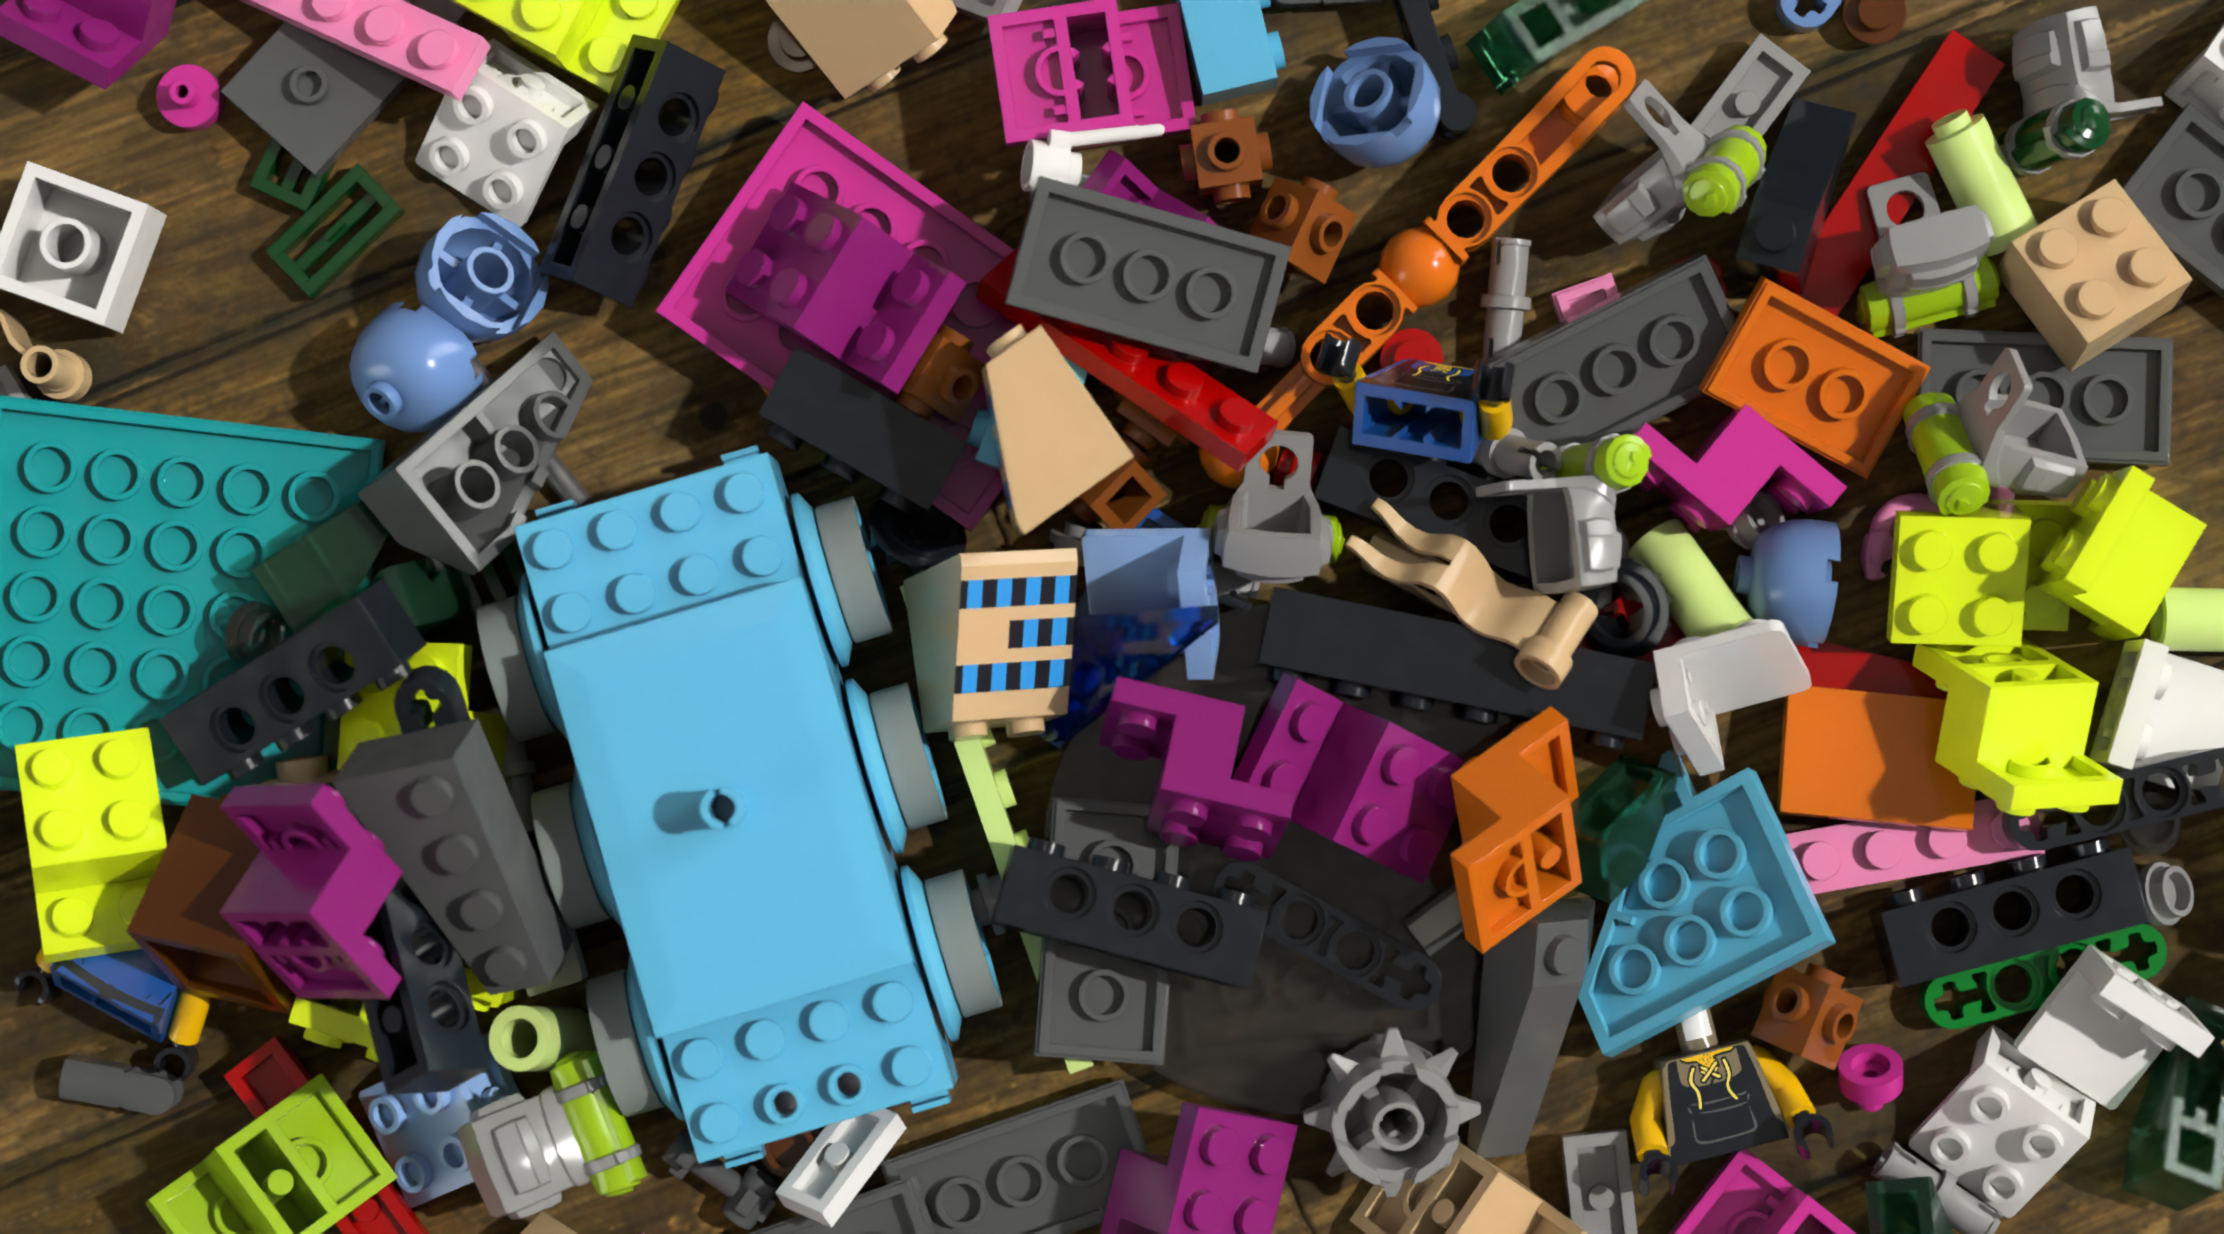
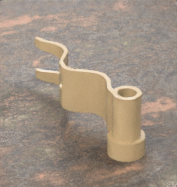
M0 309V322L9 343L23 355L20 362L23 376L28 381L37 384V387L44 395L56 401L70 403L81 399L88 392L92 383V371L88 362L83 357L66 349L53 350L43 345L33 346L25 326L17 317Z
M1377 497L1370 508L1383 520L1393 535L1404 546L1419 554L1440 557L1450 564L1445 565L1437 562L1406 564L1394 561L1354 535L1350 536L1345 543V547L1355 553L1373 572L1383 579L1396 584L1422 585L1434 590L1446 601L1458 620L1471 631L1486 638L1505 642L1519 649L1520 651L1514 659V664L1518 672L1526 680L1543 689L1555 690L1559 688L1573 666L1572 654L1598 615L1596 605L1589 598L1577 592L1565 593L1558 603L1537 591L1517 587L1495 573L1478 548L1468 540L1454 534H1429L1416 529L1405 521L1387 502Z

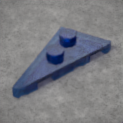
M1218 605L1075 616L1068 714L1044 722L1045 742L1069 741L1097 720L1107 710L1117 676L1140 682L1146 681L1219 622Z

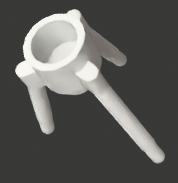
M1157 123L1075 132L1050 129L1047 141L1030 139L1026 144L1021 164V188L1023 191L1034 192L1039 176L1083 187L1090 175L1082 173V155L1078 152H1071L1072 147L1159 137L1164 134L1165 127Z

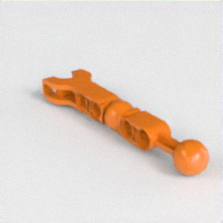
M1610 46L1596 47L1587 52L1493 151L1444 199L1437 211L1435 221L1427 216L1421 226L1403 229L1389 239L1381 251L1378 268L1370 275V279L1373 282L1364 283L1356 288L1308 336L1302 346L1300 361L1255 405L1279 421L1276 430H1285L1325 389L1336 388L1333 384L1332 376L1323 375L1316 371L1310 359L1312 350L1319 343L1323 342L1326 333L1343 342H1346L1348 338L1360 342L1363 346L1357 363L1362 367L1395 334L1402 322L1403 313L1411 318L1418 308L1436 305L1449 296L1457 284L1460 267L1469 258L1467 253L1473 252L1484 245L1620 109L1634 88L1636 81L1633 63L1626 54ZM1598 79L1604 82L1609 90V96L1596 97L1591 94L1586 87V80ZM1506 160L1515 161L1520 164L1526 171V186L1516 192L1503 191L1497 187L1492 176L1493 167L1496 164ZM1462 205L1475 209L1482 221L1480 233L1470 238H1462L1453 234L1447 224V214L1450 210ZM1377 296L1387 301L1392 311V319L1387 326L1382 329L1373 330L1361 325L1356 316V306L1364 298ZM1198 446L1201 466L1209 478L1222 487L1237 490L1244 478L1245 466L1237 472ZM1279 446L1267 449L1261 456L1260 465L1269 475L1277 465Z

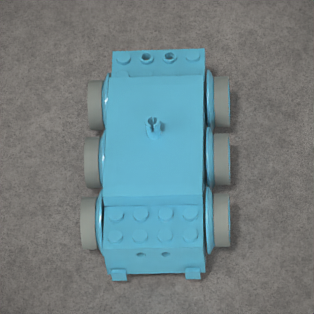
M758 444L720 455L724 465L580 508L577 501L571 499L535 510L539 520L514 527L527 571L520 578L518 595L480 605L477 609V626L487 671L504 720L513 737L518 742H523L559 730L569 741L575 760L573 782L534 792L531 797L536 838L545 871L560 912L567 925L573 930L605 921L612 917L624 929L629 946L630 958L627 970L623 969L589 979L586 984V998L591 1027L599 1058L615 1102L626 1117L652 1111L666 1105L678 1119L686 1121L698 1164L724 1156L726 1169L764 1158L767 1155L764 1146L766 1143L904 1102H911L913 1114L950 1103L952 1098L949 1089L954 1088L959 1076L947 1035L952 1042L959 1039L963 1015L966 1018L1003 1007L985 933L979 918L975 916L971 904L973 899L971 889L963 869L927 879L924 884L907 865L901 867L900 878L892 847L896 854L903 853L908 827L912 830L948 819L933 756L926 733L923 731L922 720L908 682L872 692L869 697L851 678L846 680L845 690L836 660L837 656L842 667L849 666L853 640L855 643L893 632L879 572L853 496L816 506L814 510L798 492L791 494L790 503L779 462L768 452L763 453Z

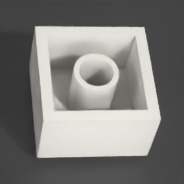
M27 161L0 233V289L123 334L167 215L143 202Z

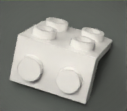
M1750 620L1740 624L1733 630L1707 637H1687L1677 641L1673 646L1653 651L1659 687L1650 690V700L1656 721L1660 727H1669L1670 737L1677 755L1687 754L1700 776L1725 770L1715 715L1800 693L1812 686L1810 672L1784 624L1779 620Z

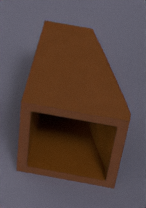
M192 794L126 932L180 991L290 1015L295 998L298 996L219 914L260 850L221 808L229 794H222L219 799Z

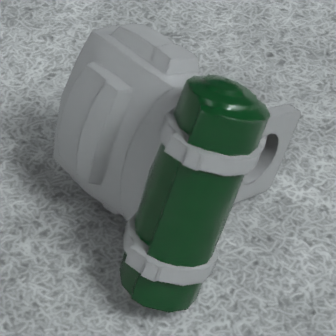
M2097 6L2083 7L2033 21L2012 36V71L2014 80L2019 82L2023 99L2024 118L2012 124L2007 131L2001 133L1997 142L2015 178L2034 177L2049 170L2052 165L2069 159L2078 160L2093 153L2095 149L2106 143L2110 135V123L2129 120L2163 107L2162 96L2120 103L2115 102L2110 69V53L2107 49L2105 33Z

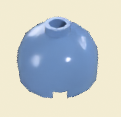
M1377 36L1355 43L1343 52L1349 59L1341 63L1334 72L1327 66L1319 75L1310 97V119L1325 143L1343 158L1358 166L1388 168L1404 163L1419 153L1433 137L1440 120L1441 97L1440 87L1421 54L1414 51L1407 42L1400 38Z
M480 212L476 217L465 216L462 218L461 214L451 218L422 249L415 270L417 297L420 305L428 306L455 328L461 330L472 343L491 344L519 332L544 307L549 288L548 276L544 275L541 278L540 267L535 260L541 253L535 242L517 224L495 213Z
M394 302L378 313L357 337L349 364L351 382L361 403L374 417L384 424L407 433L431 431L480 391L483 385L482 373L475 379V372L470 362L477 353L472 342L461 330L455 328L428 306L422 304L416 311L407 308H400L404 302Z
M1796 519L1769 526L1757 537L1750 556L1739 555L1736 560L1733 592L1744 594L1745 608L1754 620L1781 621L1795 646L1818 648V643L1823 644L1827 637L1838 590V582L1832 581V564L1830 560L1840 561L1841 557L1840 531L1837 523L1813 519Z

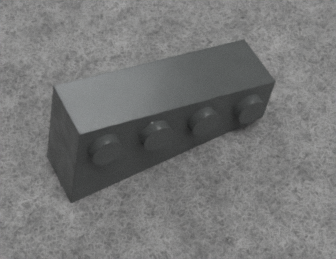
M478 718L358 743L332 781V784L364 827L384 843L386 854L402 870L401 876L488 993L494 995L550 984L573 941Z

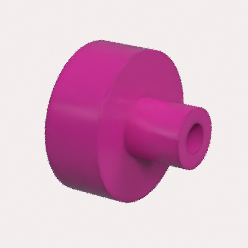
M192 64L179 65L169 70L160 80L156 92L157 105L162 115L169 122L186 131H201L215 124L223 113L225 96L221 92L223 89L221 83L214 75L206 69Z
M1860 1044L1847 1049L1842 1053L1838 1061V1086L1840 1092L1847 1099L1858 1103V1106L1864 1111L1875 1112L1880 1110L1885 1103L1897 1098L1903 1090L1902 1058L1893 1049L1880 1044Z

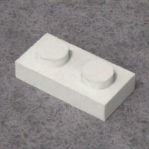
M886 1108L825 1126L777 1189L776 1195L785 1208L832 1228L906 1130V1126L898 1113Z

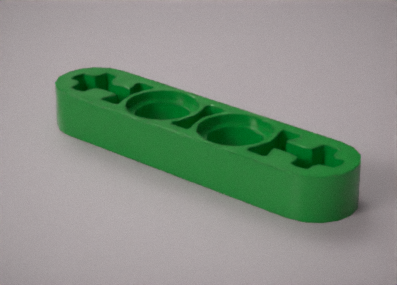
M2146 924L2132 926L1925 981L1921 984L1918 993L1919 1008L1923 1016L1932 1024L1947 1029L1966 1028L2040 1008L2061 981L2057 974L2056 964L2058 958L2067 950L2078 949L2083 952L2089 944L2097 948L2096 942L2103 940L2102 951L2111 953L2127 948L2129 946L2128 936L2133 934L2136 941L2147 942L2149 945V952L2140 956L2141 966L2136 968L2133 961H2116L2147 980L2157 975L2164 967L2167 958V944L2162 934L2154 927ZM2008 965L2019 966L2028 978L2026 993L2014 1002L2004 1001L1995 990L1994 981L1996 975L2002 968ZM1980 973V991L1985 1001L1989 1004L1988 1009L1981 1011L1982 1001L1976 998L1956 1004L1957 1015L1953 1017L1950 1016L1947 1010L1935 1008L1934 999L1943 996V984L1948 982L1950 987L1957 991L1978 988L1972 979V975Z

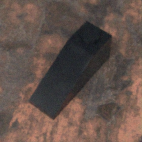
M1794 98L1766 170L1754 195L1735 256L1740 279L1757 283L1760 276H1763L1791 292L1803 293L1857 117L1855 112Z

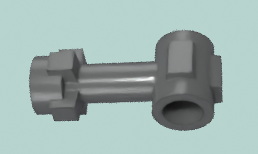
M684 1127L661 1158L671 1166L668 1171L680 1180L690 1171L728 1197L721 1206V1211L729 1220L744 1229L752 1230L758 1221L763 1223L779 1200L775 1197V1192L780 1187V1183L768 1172L757 1166L750 1165L742 1176L732 1168L726 1169L725 1164L717 1158L698 1164L690 1133Z

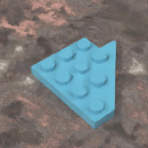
M1668 750L1661 755L1578 995L1580 1004L1603 1055L1614 1057L1836 943L1756 771L1746 768L1697 794L1681 757L1672 750Z

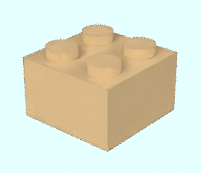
M2116 179L2013 240L1996 268L2001 282L2069 372L2172 310L2193 280Z

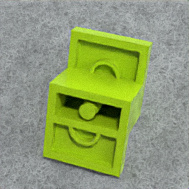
M321 1073L220 1144L202 1162L148 1199L145 1205L167 1234H323L398 1177Z

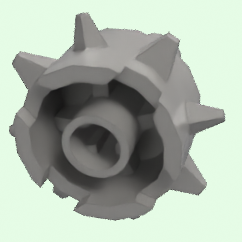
M1388 1027L1385 1034L1373 1035L1368 1041L1358 1044L1342 1056L1335 1053L1330 1054L1326 1060L1331 1071L1321 1087V1102L1303 1111V1122L1330 1132L1336 1146V1152L1326 1170L1327 1174L1334 1177L1350 1169L1354 1174L1374 1185L1383 1186L1387 1197H1397L1405 1180L1411 1179L1413 1184L1420 1183L1444 1167L1450 1166L1452 1155L1459 1145L1460 1138L1457 1134L1459 1125L1481 1114V1104L1455 1094L1447 1078L1459 1053L1451 1047L1433 1056L1429 1051L1414 1042L1402 1039L1397 1027ZM1399 1108V1109H1398L1396 1112H1394V1113H1392V1112L1390 1111V1110Z

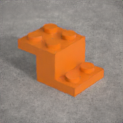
M1549 706L1531 720L1519 724L1508 736L1481 755L1466 761L1458 771L1451 775L1462 839L1460 848L1450 854L1465 939L1482 954L1582 883L1572 811L1580 806L1569 723L1568 719L1552 706Z

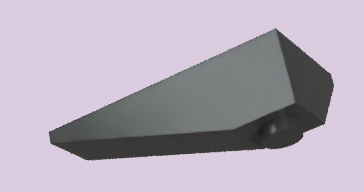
M552 331L484 386L455 413L398 457L357 494L398 544L474 575L480 572L516 538L514 527L525 524L527 517L524 514L534 493L543 487L550 472L546 468L559 441L567 437L593 379L556 333Z
M1591 898L1557 900L1484 953L1471 1100L1481 1104V1114L1469 1120L1467 1147L1484 1159L1524 1154L1590 963L1595 900Z

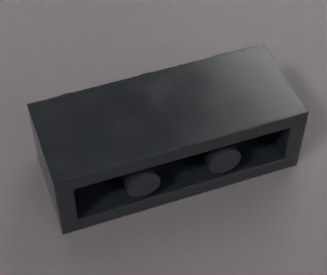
M798 346L794 349L758 413L760 417L770 422L764 431L766 435L796 452L800 449L803 441L826 454L820 464L821 466L853 484L859 474L866 476L882 486L877 495L879 499L909 516L916 505L925 511L929 510L966 445L965 441Z

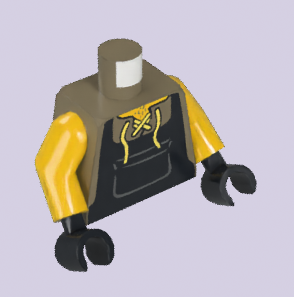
M1710 1008L1674 1025L1681 1051L1653 1058V1071L1642 1078L1629 1118L1637 1160L1641 1163L1637 1188L1643 1196H1648L1649 1175L1660 1174L1664 1176L1669 1182V1192L1673 1194L1678 1181V1166L1790 1138L1788 1127L1794 1128L1795 1147L1798 1155L1803 1159H1811L1809 1147L1804 1141V1138L1809 1134L1816 1133L1824 1136L1830 1149H1833L1835 1144L1831 1123L1827 1118L1816 1114L1813 1104L1796 1075L1766 1047L1751 1046L1749 1041L1742 1037L1718 1041Z

